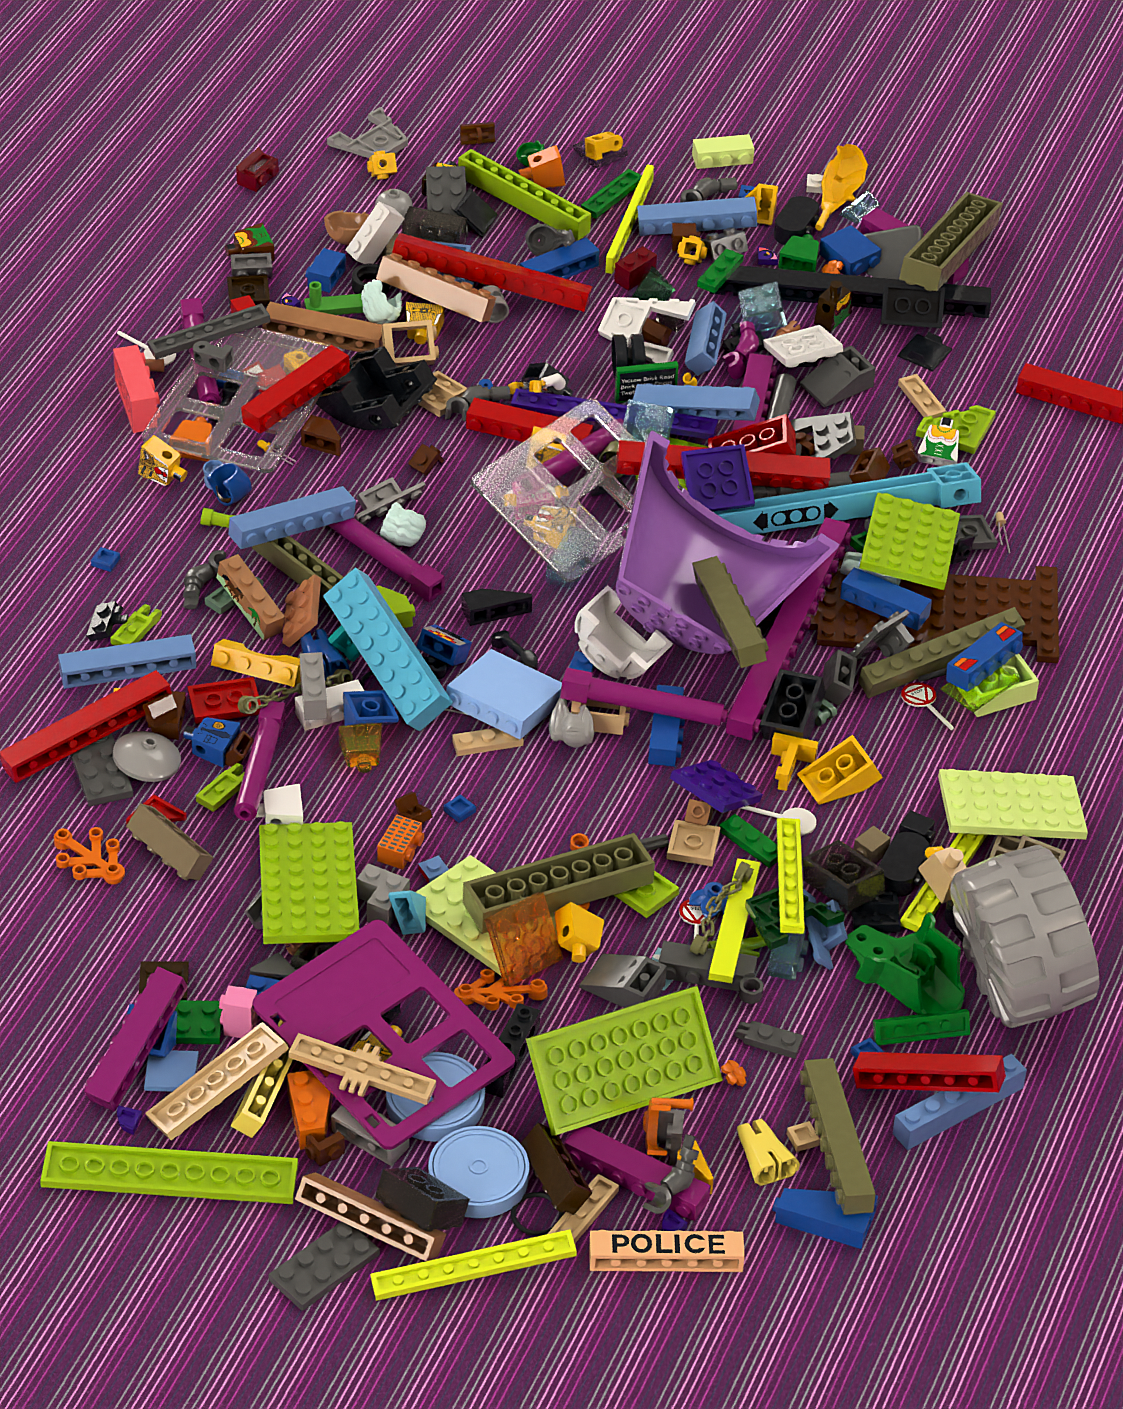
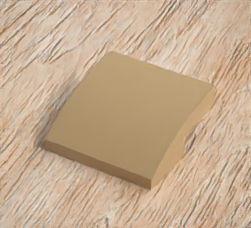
M436 371L433 373L437 378V381L432 385L433 389L422 396V401L418 405L441 417L445 414L448 399L461 397L467 388L440 371Z

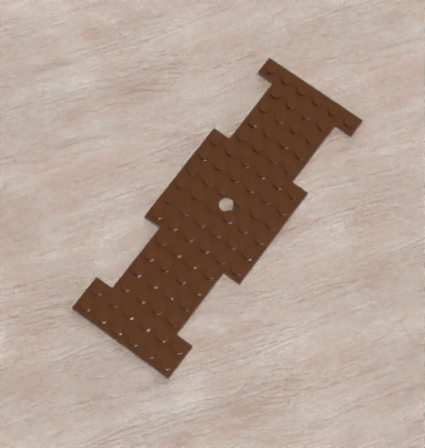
M844 557L842 560H838L837 572L832 573L831 584L829 587H825V595L823 601L818 602L816 615L811 616V625L808 630H817V645L854 648L864 640L863 637L873 631V626L882 620L884 623L889 621L884 616L840 598L842 582L847 577V575L840 572ZM949 566L944 590L901 579L900 587L932 599L930 616L917 631L905 626L915 639L907 649L1015 607L1025 622L1022 638L1023 646L1036 647V662L1058 664L1057 567L1036 566L1035 580L955 575L950 574ZM784 601L757 626L772 627Z

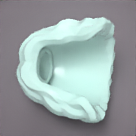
M373 279L372 282L365 284L364 290H362L361 299L365 317L369 322L377 324L397 321L403 308L401 306L402 293L399 292L394 298L387 300L386 294L382 293V282Z
M395 502L391 505V509L383 520L384 523L380 530V536L397 546L411 547L419 541L425 531L426 520L424 515L417 514L413 510H405L398 502Z

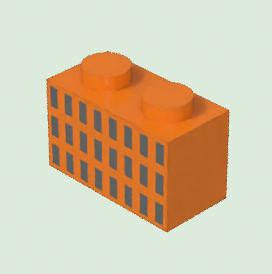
M396 815L377 845V861L403 870L407 862L412 861L416 847L421 846L424 840L422 823Z

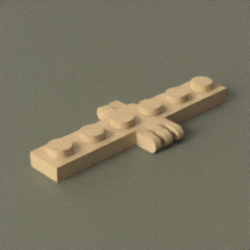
M298 1033L289 1050V1058L343 1076L339 1089L345 1091L348 1083H350L348 1092L354 1094L357 1087H360L358 1096L361 1097L365 1095L370 1085L427 1105L436 1087V1080L382 1062L381 1056H378L381 1047L375 1046L372 1053H369L371 1049V1044L366 1043L362 1050L357 1049L355 1053Z

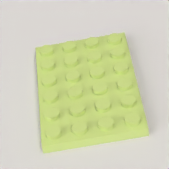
M939 769L938 778L950 833L1025 835L1027 837L1085 840L1087 838L1088 831L1074 776Z
M470 855L416 891V893L426 897V923L500 976L507 979L510 975L558 943L555 914H547L482 934L462 903L463 882L496 872Z

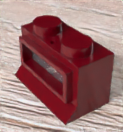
M258 147L236 166L237 184L257 192L271 178L278 174V159L263 153Z

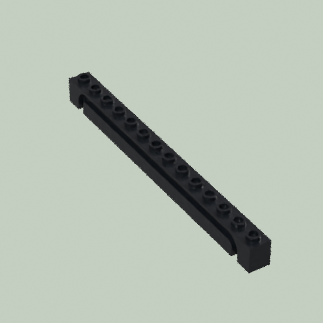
M739 266L715 293L709 291V294L725 295V292L729 291L733 292V296L818 303L820 295L830 287V283L838 280L842 282L843 287L851 290L852 306L881 309L884 283L910 284L899 279ZM943 284L941 286L945 287L943 314L965 316L966 312L973 313V317L989 318L991 306L990 287Z

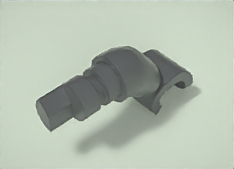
M735 177L718 179V181L716 179L703 178L696 182L693 189H687L682 192L680 202L702 201L718 191L719 193H726L728 190H736L737 180Z
M481 385L471 386L466 389L461 397L448 399L446 402L445 419H450L452 413L462 414V420L466 421V413L474 397L499 402L502 399H510L509 386H496L488 389V387H482Z
M213 551L209 555L208 564L204 563L187 571L184 578L185 589L183 592L185 599L183 607L185 609H195L198 604L200 589L210 579H217L219 562L226 559L225 551Z
M685 1134L679 1153L682 1156L681 1160L678 1159L676 1166H673L671 1172L660 1181L661 1185L654 1182L644 1184L646 1189L655 1193V1197L651 1202H645L642 1206L643 1208L655 1214H661L669 1208L672 1196L691 1185L695 1176L693 1160H697L699 1151L692 1149L696 1136Z

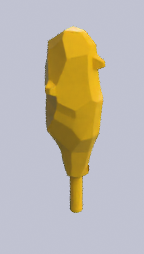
M838 145L836 147L837 155L828 163L821 182L823 193L821 203L822 214L815 225V229L818 231L823 229L829 215L846 201L855 200L853 193L865 181L868 164L862 150L856 145Z

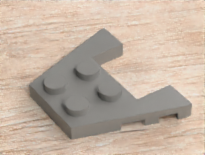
M379 107L368 114V120L377 125L376 127L356 139H351L338 131L327 138V145L370 158L376 151L396 153L408 146V139L397 126L392 124V119L384 114L383 108Z

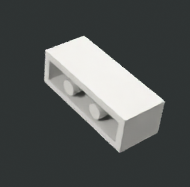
M378 202L346 248V251L358 262L374 264L405 218L393 207Z
M359 680L326 688L327 719L304 720L302 695L295 697V714L304 730L344 720L343 692L364 691Z

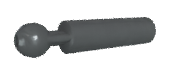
M780 374L777 377L766 420L784 414L789 415L796 386V379L792 375Z
M850 472L830 473L828 488L852 484L849 476ZM752 485L754 499L811 491L807 489Z

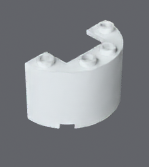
M607 585L577 614L575 633H578L580 639L578 644L586 658L603 673L614 678L621 676L627 677V679H634L641 676L673 643L658 630L651 635L648 641L638 634L615 613L621 602L617 593Z

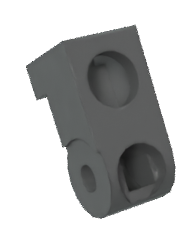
M198 341L193 345L195 362L201 366L225 373L235 361L233 346L225 344L222 348L211 345L207 341Z

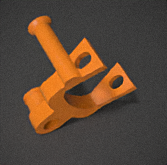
M652 1097V1100H649L648 1111H645L643 1116L647 1155L667 1156V1150L657 1146L659 1111H671V1108L689 1109L692 1112L694 1106L693 1097L691 1099Z

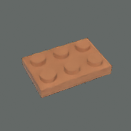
M315 574L308 580H304L285 599L283 644L291 647L317 625L321 578Z

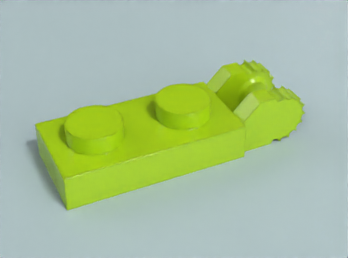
M147 604L142 605L110 637L111 644L117 646L139 642L158 623L162 616V611L155 609L149 615L150 606Z
M236 763L221 773L196 795V802L212 812L216 811L240 790L245 773L241 774L243 765Z

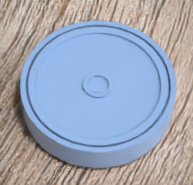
M432 1052L422 1059L448 1087H453L477 1070L465 1059L449 1053ZM485 1087L412 1137L419 1140L436 1142L455 1130L475 1126L484 1111ZM386 1091L387 1113L395 1124L400 1123L425 1106V1104Z
M486 1126L461 1128L444 1136L433 1148L428 1164L429 1187L435 1199L443 1207L455 1214L470 1218L494 1217L512 1209L526 1193L529 1182L528 1156L522 1145L513 1136L502 1130Z

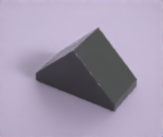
M278 952L251 967L250 974L282 980L296 970Z

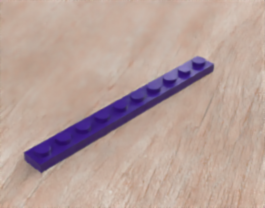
M516 388L511 401V406L548 415L606 424L619 418L623 419L632 428L703 439L714 437L718 427V419L544 392H529V390Z

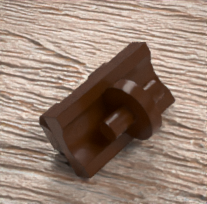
M494 122L460 125L461 145L495 142Z

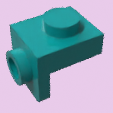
M342 625L328 638V641L343 652L351 662H354L361 655Z

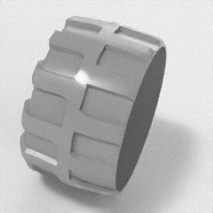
M1041 845L1026 847L994 856L955 874L950 885V896L954 903L953 915L956 926L964 935L963 950L967 961L972 962L977 971L976 983L981 994L988 996L991 1012L997 1019H1001L1004 1026L1013 1028L1047 1019L1096 997L1099 989V970L1089 928L1078 898L1064 869L1049 849Z

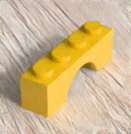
M222 639L214 644L211 666L292 687L301 682L300 658L288 655L273 656L257 653L247 649L242 643Z

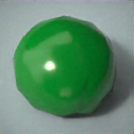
M538 140L535 143H523L516 152L518 161L522 165L529 167L528 156L544 150V144L541 145Z

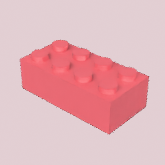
M138 345L113 349L115 382L133 433L158 429L157 420H160L161 417L156 404H160L158 392H154L155 384L153 378L150 379L149 366H145L144 352L140 353Z

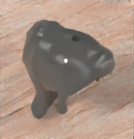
M536 224L530 227L525 235L526 244L535 256L563 246H571L575 242L572 230L555 229L545 224Z

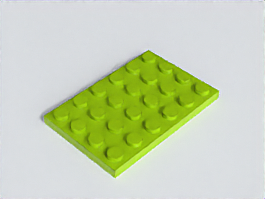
M877 492L859 568L944 590L960 513L950 509L937 508L931 504L914 502L911 499L894 497L888 493Z

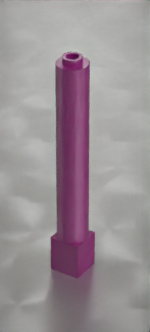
M200 298L180 300L183 329L204 323ZM193 347L189 348L200 404L207 409L218 406L221 399L215 371L197 364L194 358Z
M618 418L514 480L526 498L600 454L610 442L623 440L628 437L630 432L629 426L623 419Z
M355 518L327 525L411 584V590L427 602H431L444 593V575L428 564L420 565Z
M567 667L562 680L561 699L587 703L589 699L715 726H721V722L726 723L728 710L724 709L725 704L594 678L592 672Z
M271 701L266 707L260 709L258 728L234 807L235 815L241 820L250 821L257 815L278 737H281L285 723L284 702Z

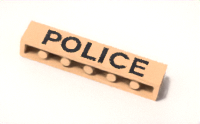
M705 1230L590 1231V1271L743 1272V1232H713Z

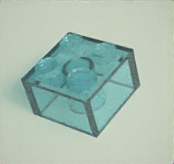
M777 282L767 283L738 292L743 320L753 322L755 331L763 332L787 325L783 300Z
M629 399L620 440L646 442L651 430L669 440L675 410L666 406Z

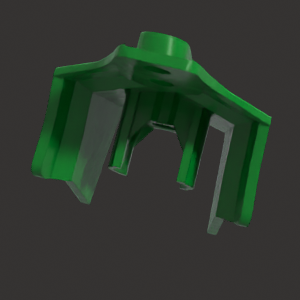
M931 912L925 915L916 933L900 938L889 936L867 925H862L847 935L848 939L845 940V944L852 951L860 965L855 978L866 984L877 983L918 1015L961 1010L964 1000L965 989L960 982L961 948L935 928L936 920Z

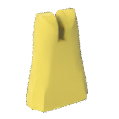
M762 1118L753 1121V1130L749 1123L737 1126L738 1136L747 1156L755 1183L760 1186L791 1177L799 1170L800 1163L797 1158L778 1140Z

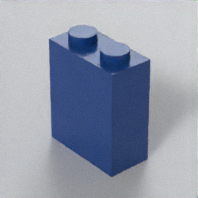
M850 225L821 238L819 255L828 262L831 260L842 261L844 266L839 271L844 275L857 276L866 272L870 266L874 268L880 263L882 249Z

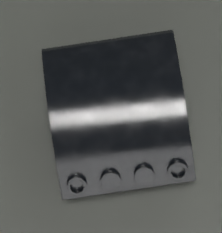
M385 346L356 353L349 360L350 372L318 393L313 398V401L331 417L353 428L380 430L390 427V429H393L401 424L400 420L412 412L411 408L422 401V396L433 389L432 385L437 381V378L425 360L396 366Z

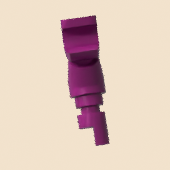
M744 321L740 323L741 337L738 346L734 352H730L722 357L733 379H738L744 375L746 366L743 361H747L749 354L755 353L758 349L759 339L755 334L753 322Z

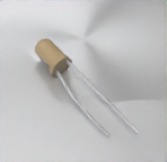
M997 512L995 516L1000 543L1003 545L1000 534V527L1003 526L1008 552L1010 553L1004 526L1006 520L1002 512Z

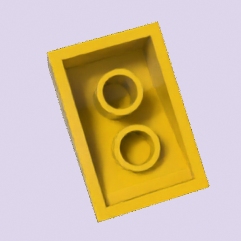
M853 735L797 773L819 805L865 791L883 778Z

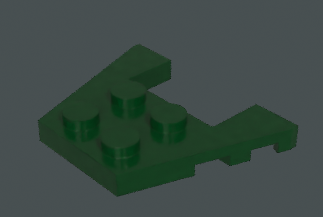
M779 887L747 899L745 908L768 948L773 950L788 944V935L780 933ZM803 894L804 918L813 916L827 928L844 921L845 913L837 910L835 913L828 910V905L822 902L817 904L808 901V896Z

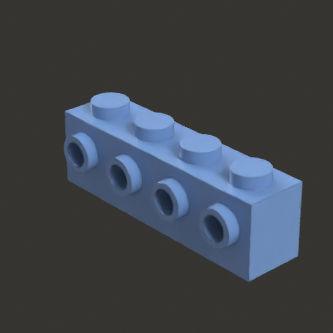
M714 301L696 311L684 363L697 376L704 372H709L717 363L727 313Z

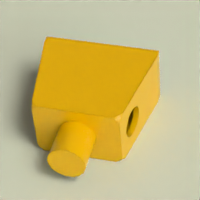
M572 902L555 911L558 944L572 952L571 959L573 962H584L588 955L600 947L604 920Z

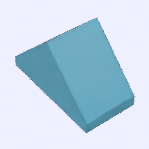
M411 890L390 892L388 896L402 934L424 933L426 930V897Z

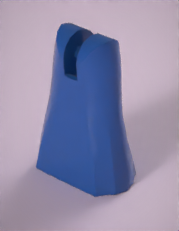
M323 628L315 630L316 640H313L310 631L300 638L303 653L322 652L325 680L328 676L333 675L337 669L349 670L348 663L335 646L328 641L329 636Z

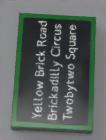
M678 362L616 367L615 402H632L637 384L677 385Z

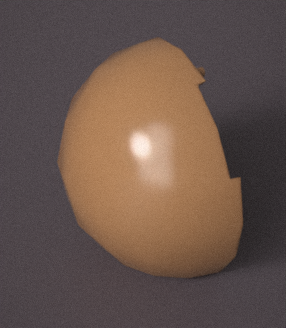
M343 210L334 211L324 217L325 227L329 236L334 241L343 245H349L369 214L366 212L362 214L343 212Z

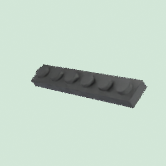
M259 304L147 341L148 348L155 359L163 358L192 348L198 341H214L271 322L270 315L263 304Z

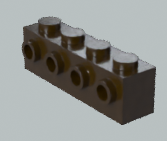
M537 1123L520 1144L526 1151L528 1160L534 1168L533 1173L541 1180L543 1190L552 1199L551 1204L559 1212L565 1211L574 1215L592 1195V1191L559 1135H551L549 1127Z

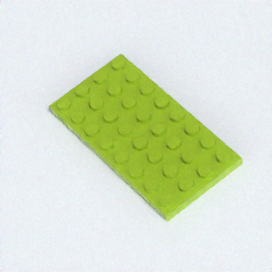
M314 822L303 825L298 823H269L259 825L263 944L341 942L358 931L360 928L352 822Z
M698 986L526 1038L551 1135H558L647 1106L652 1097L671 1098L723 1081Z

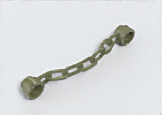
M337 669L333 675L326 678L325 686L329 688L353 681V675L347 669ZM301 682L294 688L287 689L282 687L276 689L269 696H242L238 701V709L244 714H253L257 709L266 707L271 701L279 702L285 700L289 694L296 692L302 694ZM282 691V694L285 696L278 698L279 696L275 694ZM261 699V702L264 704L258 705L257 700Z
M741 861L734 876L737 881L724 885L718 896H713L709 899L705 906L707 912H709L708 917L701 921L704 936L698 934L695 936L689 950L696 955H704L710 943L707 940L715 933L714 922L711 920L712 913L718 911L726 895H732L740 891L744 880L749 882L754 869L750 868L751 865ZM736 884L735 889L729 892L728 887ZM713 900H715V904H717V906L715 907V909L714 906H711L709 909L710 904ZM710 923L711 930L705 931V925L708 926Z

